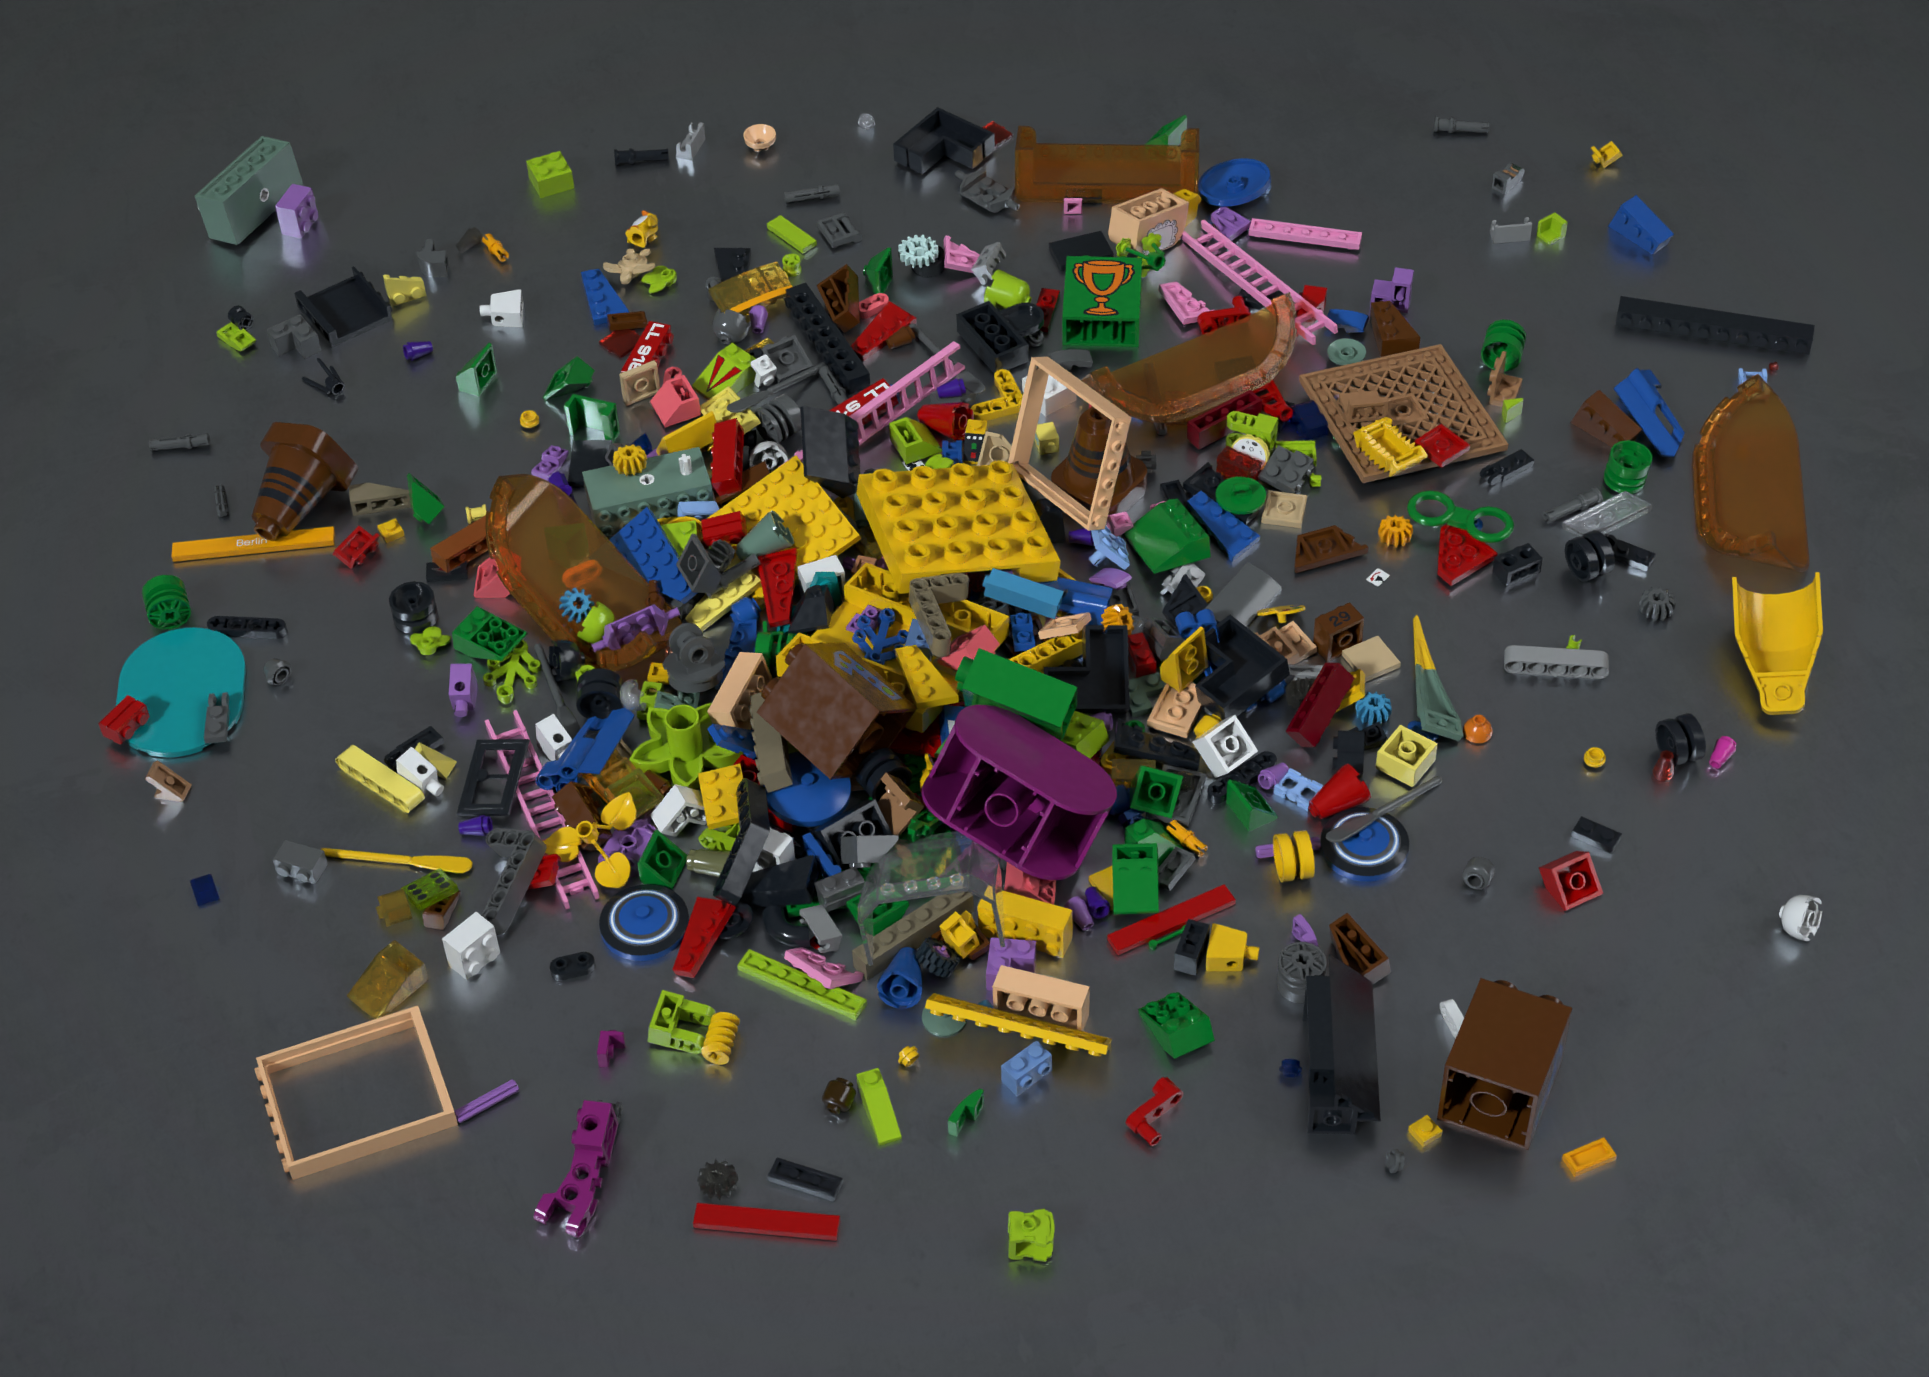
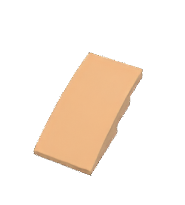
M1294 621L1279 630L1273 627L1261 635L1258 632L1255 633L1287 658L1288 664H1297L1318 652L1317 646Z

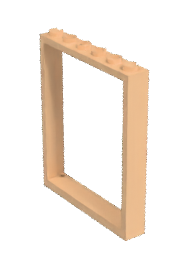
M1048 356L1031 357L1008 463H1013L1021 479L1088 531L1105 529L1132 417ZM1049 375L1112 420L1090 511L1029 465Z
M418 1005L256 1058L258 1067L254 1068L258 1081L263 1080L264 1084L260 1086L263 1099L268 1098L269 1100L265 1107L268 1116L274 1117V1121L270 1122L274 1136L279 1134L280 1138L276 1140L279 1154L284 1153L285 1158L281 1159L285 1173L290 1171L292 1180L458 1125ZM415 1027L443 1112L295 1161L269 1074Z

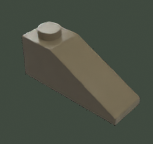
M374 483L349 486L353 516L411 508L409 490Z

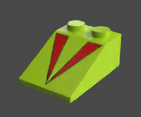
M731 343L717 353L692 384V388L708 400L728 386L737 394L755 381L756 372L750 364L756 358L734 343Z

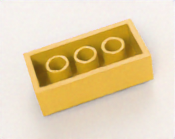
M989 886L986 887L978 904V927L985 937L1036 941L1037 951L1064 958L1073 938L1071 909Z

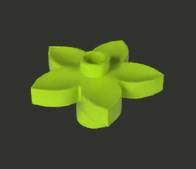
M712 703L704 704L696 709L689 705H676L669 710L648 708L647 723L651 739L640 744L634 750L629 759L630 771L644 774L647 770L656 774L670 770L671 780L674 785L677 784L697 790L700 787L698 773L704 772V767L719 769L731 766L743 752L735 753L717 746L707 730L712 725L707 712Z

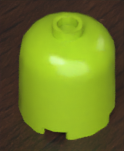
M999 269L994 272L991 277L994 281L991 287L987 286L984 302L990 301L999 310L1019 303H1031L1032 297H1030V287L1027 282Z

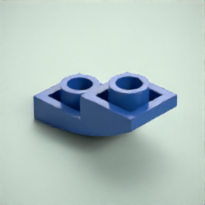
M1330 309L1327 315L1329 319L1337 324L1338 328H1344L1347 333L1364 332L1369 320V316L1366 314L1342 309Z
M1031 613L1010 615L1014 652L1027 651L1035 647Z

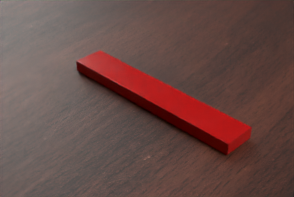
M1223 884L1107 935V941L1119 956L1148 943L1150 940H1155L1186 925L1188 919L1199 921L1236 904V899L1226 885Z
M697 1203L693 1220V1227L700 1229L837 1241L840 1226L839 1215Z

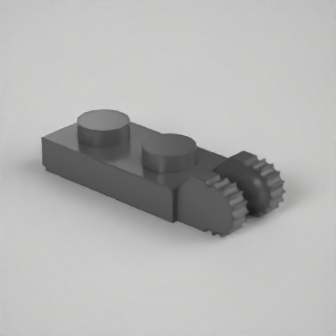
M228 692L222 693V706H216L217 699L214 693L209 694V707H207L204 732L205 743L227 742L230 716Z

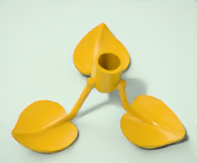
M627 792L616 797L604 807L601 813V821L605 825L582 821L577 825L576 829L563 827L555 831L543 841L547 846L546 853L548 855L557 854L560 856L561 861L559 862H569L578 856V845L582 844V840L587 844H593L605 859L595 869L596 880L607 888L623 887L630 877V862L620 852H616L610 857L607 856L596 842L599 837L597 828L610 830L614 827L616 830L622 831L634 823L637 813L631 793Z

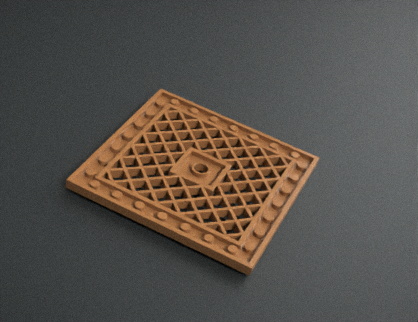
M1441 344L1299 376V382L1362 483L1388 478L1390 471L1384 473L1385 467L1378 469L1379 464L1374 465V460L1369 461L1370 455L1365 456V451L1361 452L1362 447H1356L1353 432L1358 430V427H1365L1375 421L1348 423L1339 400L1341 392L1334 389L1340 390L1342 393L1361 392L1365 389L1370 391L1376 390L1379 394L1388 397L1387 417L1393 420L1392 426H1396V429L1399 428L1398 433L1403 431L1411 434L1402 433V437L1407 436L1406 441L1410 439V444L1417 439L1415 436L1421 437L1437 427L1438 423L1445 425L1449 430L1470 444L1468 452L1450 463L1508 450L1509 444ZM1421 398H1424V399H1427V400H1430V401L1427 402V401L1421 400ZM1426 458L1421 463L1394 476L1438 465L1429 458Z

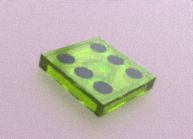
M441 868L401 888L403 895L419 911L459 891L457 884Z

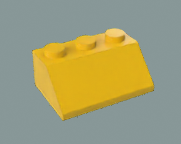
M711 411L664 436L656 449L658 456L700 447L701 453L706 450L710 452L714 442L712 439L714 423H717L714 413Z

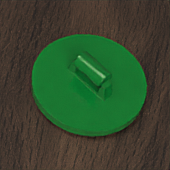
M1232 477L1218 485L1216 501L1221 508L1230 513L1250 514L1263 507L1266 501V491L1258 481L1252 478Z

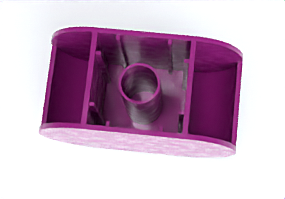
M972 705L959 712L955 724L922 786L921 792L925 805L940 821L1019 870L1046 880H1063L1073 876L1078 871L1117 797L1116 787L1112 779L1092 759L1018 714L990 705Z

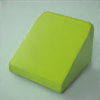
M1523 398L1503 400L1502 417L1505 423L1522 414Z

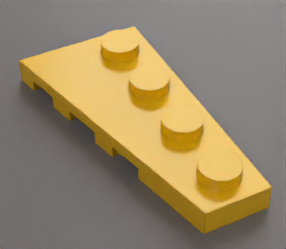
M917 645L895 648L896 658L913 702L918 708L917 710L959 702V695Z

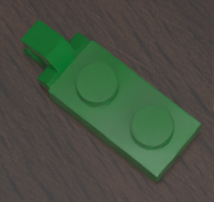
M926 808L911 819L906 839L915 842L920 839L921 835L927 836V834H930L944 823Z

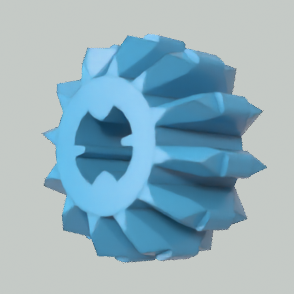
M573 588L572 592L567 590L564 593L565 596H561L559 599L562 603L559 605V609L564 610L562 617L568 615V622H571L573 619H575L576 623H580L581 619L585 620L592 609L591 607L594 606V602L589 601L591 594L584 595L585 589H582L580 592H578L577 588Z
M1367 691L1365 697L1358 700L1355 705L1357 719H1361L1362 724L1367 722L1369 725L1377 722L1380 725L1382 722L1387 723L1392 713L1390 699L1386 698L1385 694L1378 695L1377 691L1374 694Z

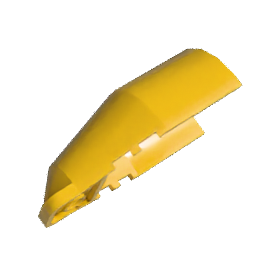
M1815 572L1813 582L1805 588L1782 594H1760L1747 591L1739 586L1737 577H1732L1735 639L1760 694L1761 709L1768 715L1800 713L1805 707V690L1823 636L1820 572Z

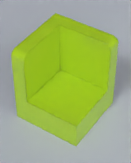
M1554 212L1539 220L1537 236L1550 245L1566 236L1568 222Z

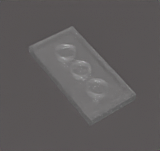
M1624 491L1562 522V528L1577 537H1582L1583 534L1592 530H1598L1605 535L1651 512L1652 504Z

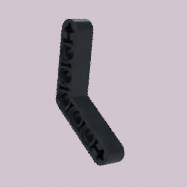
M748 778L742 779L736 791L740 830L713 890L714 897L733 906L739 902L770 832L766 788Z

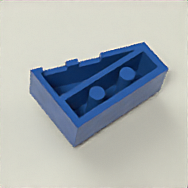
M1637 195L1621 204L1608 227L1652 255L1667 246L1674 236V233Z

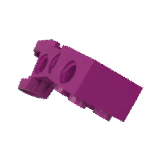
M583 1101L582 1108H579L577 1112V1130H573L571 1143L575 1146V1152L570 1171L556 1193L543 1194L534 1212L535 1221L547 1225L546 1222L550 1219L553 1211L560 1207L572 1212L565 1230L568 1235L579 1238L585 1231L598 1202L597 1199H594L596 1188H601L603 1179L599 1177L601 1166L609 1167L619 1124L612 1103ZM588 1174L587 1178L579 1179L581 1175ZM577 1195L575 1199L567 1200L569 1196Z

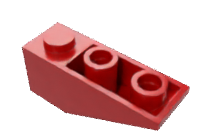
M1304 285V290L1299 292V295L1324 313L1327 288ZM1301 308L1295 311V316L1299 317L1307 312ZM1312 317L1302 322L1301 325L1307 328L1311 326L1316 321V319ZM1295 331V337H1298L1299 334Z

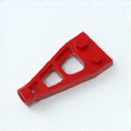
M1264 371L1230 383V391L1236 396L1248 390L1257 393L1267 389L1269 393L1259 396L1262 400V411L1279 418L1283 422L1288 421L1292 417L1293 410L1284 401L1273 379ZM1272 400L1277 401L1276 403L1271 405L1266 404L1267 402H1270Z

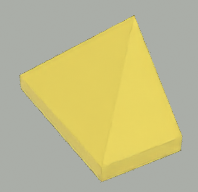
M420 742L415 748L419 754L437 769V776L445 780L457 764V761Z

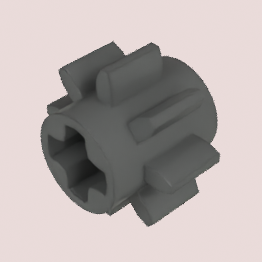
M1141 451V455H1136V458L1146 465L1147 474H1151V470H1156V455H1151V451Z

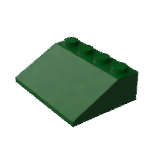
M1178 498L1159 503L1133 523V528L1123 533L1154 574L1211 557L1208 534Z

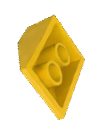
M1200 626L1160 666L1161 680L1179 693L1209 667L1203 627Z

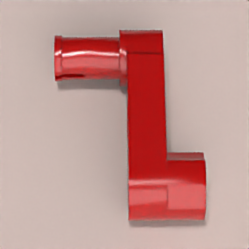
M1235 296L1232 299L1234 308L1201 313L1197 317L1201 333L1206 337H1211L1218 332V329L1248 324L1252 320V315L1249 308L1245 305L1244 298L1242 296Z
M1162 1077L1156 1082L1152 1088L1155 1096L1132 1112L1125 1122L1135 1134H1140L1150 1146H1155L1162 1138V1135L1150 1124L1177 1105L1184 1094L1168 1077Z

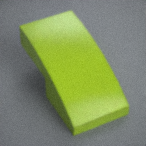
M232 322L217 331V337L230 347L241 352L256 342V339L244 328L240 330Z

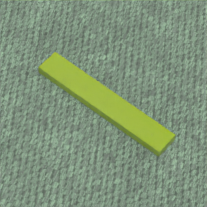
M748 949L737 965L738 970L855 1021L867 1005V999L839 987L835 989L825 988L822 983L810 978L807 973L751 949Z

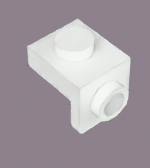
M763 355L751 361L750 365L756 372L754 383L758 389L764 385L769 386L772 384L777 368L767 355Z

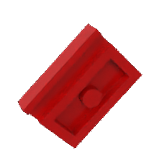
M557 854L543 856L527 890L554 885L559 869L557 864L558 861H561V857Z

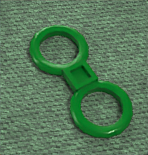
M1422 491L1413 495L1408 501L1407 511L1415 522L1430 527L1441 526L1447 523V525L1467 530L1474 539L1481 542H1501L1507 539L1514 530L1513 519L1506 511L1490 506L1480 507L1473 511L1455 506L1449 496L1439 491ZM1424 500H1437L1446 506L1447 511L1439 517L1432 518L1421 515L1416 510V506ZM1482 516H1495L1501 519L1506 527L1498 533L1489 534L1479 531L1475 527L1474 522Z

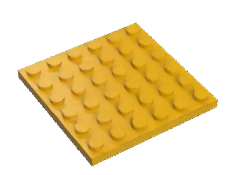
M796 455L708 517L711 518L741 511L746 520L748 534L768 512L775 511L783 519V526L785 529L789 528L794 539V544L784 550L796 548L798 552L794 587L799 584L798 566L833 555L838 556L861 540L858 532L819 483H814L804 477L803 463ZM729 543V544L733 547V549H735V551H736V550H737V547H736L737 544H731V543ZM736 552L734 553V558L732 559V561H733V560L736 558V556H737ZM757 566L751 571L760 579L759 569ZM761 586L750 596L754 598L760 609L763 610L766 606Z

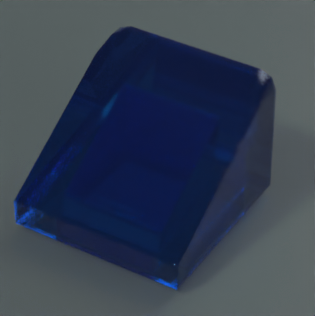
M646 433L630 444V446L634 444L635 447L641 446L642 450H645L646 455L653 451L652 444Z
M212 874L190 880L198 906L220 899Z

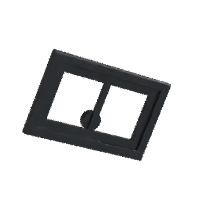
M529 739L477 740L458 806L457 816H510ZM486 750H515L509 774H489L486 769H481ZM507 779L501 804H471L477 781Z

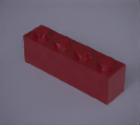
M1248 390L1187 421V439L1198 449L1234 432L1227 427V415L1230 412L1238 411L1258 416L1259 413H1262V400L1253 391Z
M1325 662L1285 732L1301 747H1315L1320 742L1322 734L1326 727L1329 726L1333 715L1340 707L1341 701L1350 690L1355 678L1340 663Z

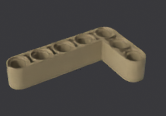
M963 573L922 577L910 581L909 603L931 653L937 657L949 655L951 647V632L938 604L967 599L969 577Z

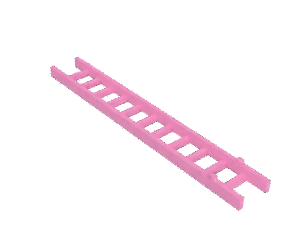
M1202 220L1201 226L1208 234L1196 240L1185 231L1182 233L1181 240L1312 345L1316 344V336L1312 332L1324 326L1334 334L1338 333L1337 324L1325 316L1322 310L1315 308L1207 221ZM1212 238L1218 241L1207 248L1201 245ZM1224 246L1229 250L1217 257L1212 254V252ZM1234 255L1240 258L1229 265L1222 262ZM1244 264L1251 267L1240 274L1234 271V269ZM1255 273H1259L1262 276L1251 283L1245 280V278ZM1267 281L1272 284L1271 287L1261 292L1255 288ZM1277 290L1284 293V295L1272 301L1266 297ZM1289 299L1295 302L1294 305L1284 310L1277 306ZM1301 308L1307 312L1295 319L1289 315ZM1312 317L1319 321L1307 328L1301 325L1302 322Z
M953 341L849 417L856 420L858 424L859 445L926 398L931 392L937 390L936 387L945 384L965 369L964 365L959 362L953 365L952 361L948 358L961 348L960 345ZM943 362L945 372L936 378L934 367ZM928 372L930 383L922 388L920 377ZM914 382L916 393L907 398L905 388ZM899 393L902 403L893 409L891 398ZM885 403L887 414L878 419L876 409ZM870 414L873 424L864 430L862 419ZM803 450L796 451L795 455L803 462Z
M517 710L513 711V715L518 728L495 735L489 719L485 720L486 729L491 740L509 739L521 734L523 739L530 740ZM531 740L528 745L531 757L524 760L523 767L535 764L538 772L520 777L518 786L535 781L542 769ZM496 750L506 774H509L511 764H508L505 756L514 754L515 750ZM517 786L515 794L531 831L539 838L538 831L559 824L566 827V820L556 809L558 817L538 824H534L531 817L555 808V802L552 799L554 795L553 789L543 790L540 788L521 794ZM546 794L551 799V802L530 809L527 808L525 801ZM580 850L576 857L579 863L559 869L554 883L565 909L570 908L565 894L570 892V895L583 892L584 887L587 886L590 887L594 898H599L598 890ZM580 870L583 871L586 879L562 887L558 878Z

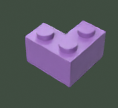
M1395 267L1392 281L1375 279L1371 293V302L1391 301L1400 313L1408 314L1414 270Z
M991 938L986 969V990L993 991L992 986L1001 965L1035 973L1036 941Z

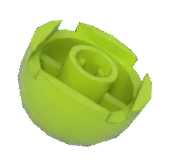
M599 601L596 602L597 607H592L582 623L583 631H578L577 637L589 643L603 640L602 636H604L605 625L615 622L611 609Z

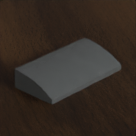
M1247 562L1205 609L1213 611L1217 624L1228 615H1232L1248 628L1258 617L1257 611L1265 609L1281 592L1282 587L1267 573Z

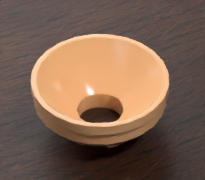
M766 124L752 125L743 134L746 145L756 151L767 150L776 140L775 129Z

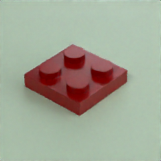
M1442 424L1414 440L1415 446L1421 445L1427 453V458L1441 468L1470 449V444Z

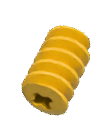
M718 1012L712 1015L701 1050L703 1057L707 1061L717 1065L728 1063V1056L731 1055V1049L734 1045L733 1041L736 1038L735 1034L738 1031L737 1026L740 1024V1019L736 1015L728 1012Z

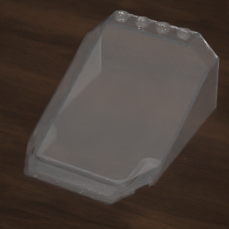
M958 831L921 836L915 842L906 838L899 839L879 863H874L868 871L858 903V925L868 965H873V910L879 904L961 892H970L992 904L1000 946L1005 947L1001 858Z

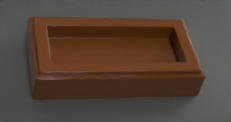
M644 311L607 314L610 331L645 328L647 326Z

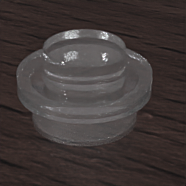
M861 114L859 116L858 124L863 129L869 130L875 126L874 118L870 114Z

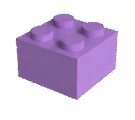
M292 184L275 206L282 235L302 239L318 218L315 197L310 187Z

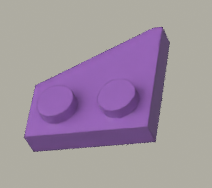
M1221 206L1211 214V221L1216 229L1231 241L1250 228L1251 221L1227 207Z

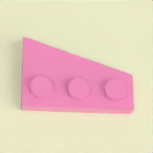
M1178 282L1159 285L1158 291L1183 325L1196 323L1197 317L1201 313L1210 311L1205 307L1206 303L1202 300L1197 301L1194 299L1192 293Z
M799 947L786 950L784 959L792 963V966L795 968H799L807 973L810 978L822 983L825 988L835 989L839 986L862 982L864 973L859 971L851 973L845 970V965L841 963L826 962V957L806 948Z

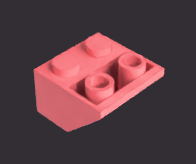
M685 375L666 380L650 400L664 427L701 415L699 398Z
M1007 862L1004 891L1054 905L1057 880H1046L1031 876Z

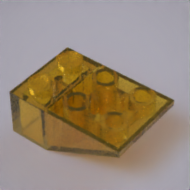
M393 940L377 953L347 997L373 1019L383 1017L429 980L425 963L396 940Z

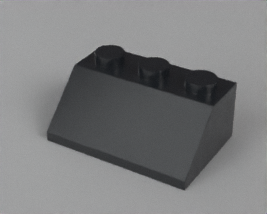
M875 799L864 800L811 831L815 840H820L825 854H830L834 865L840 866L841 869L849 865L841 864V837L893 835Z

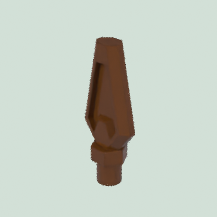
M650 580L648 596L644 600L645 605L649 607L655 604L659 609L663 610L665 598L660 594L657 580Z

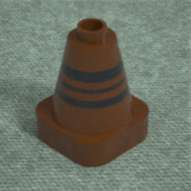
M1093 406L1080 416L1068 457L1051 474V482L1089 511L1091 510L1112 420ZM1125 443L1108 515L1127 512L1147 490V467L1141 460L1130 455L1127 443Z
M272 423L260 443L262 450L269 456L252 513V519L256 523L254 531L262 538L270 541H275L277 536H287L329 491L344 492L348 489L358 472L357 464L327 433L319 428L306 424Z

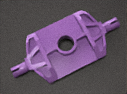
M653 604L607 624L604 628L603 640L591 644L593 650L596 652L609 647L611 650L621 654L623 652L620 646L630 644L640 637L648 636L657 630L663 636L669 619L680 616L679 610L676 607L665 613L664 610L659 609Z
M649 810L646 811L642 819L635 820L629 828L622 831L615 829L612 834L613 836L603 848L608 857L616 852H620L628 858L631 866L629 878L639 877L637 863L653 832L657 830L655 826L650 824L652 811ZM628 842H633V843H634V844L631 845V846H624V845H623V844L628 843ZM601 854L598 857L599 863L605 861Z

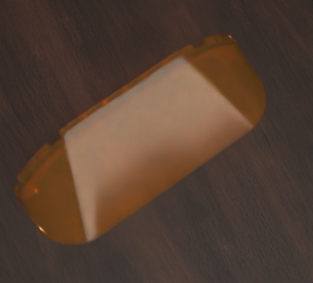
M1290 292L1271 300V305L1241 320L1110 372L1109 368L1105 366L1090 372L1081 381L1126 414L1139 420L1171 423L1202 413L1248 390L1255 391L1273 380L1279 371L1285 367L1294 349L1297 328H1295L1296 310Z
M1757 374L1737 387L1738 392L1730 399L1725 397L1711 412L1700 430L1702 438L1700 443L1695 444L1693 451L1697 528L1699 534L1705 539L1709 547L1721 554L1805 572L1809 567V548L1798 435L1792 418L1782 400L1764 379Z
M529 474L499 476L489 497L492 499L490 511L486 512L485 530L489 555L491 559L496 561L499 569L496 573L503 585L552 640H570L579 647L580 652L584 653V664L591 665L595 669L603 668L612 671L627 669L669 647V637L672 631L682 624L678 616L669 619L663 636H661L659 630L654 631L650 635L646 631H640L630 643L620 646L621 649L617 650L605 647L594 652L591 645L594 643L586 642L577 637L578 631L582 632L584 629L581 626L584 620L581 619L580 623H576L575 619L568 622V615L562 617L564 610L559 609V605L562 604L559 599L561 596H565V591L569 590L572 592L573 588H577L578 592H580L582 589H585V596L591 594L589 601H593L595 607H597V601L611 609L615 621L646 608L644 600L648 596L649 583L560 488L547 480ZM664 601L663 610L666 613L672 610V608Z

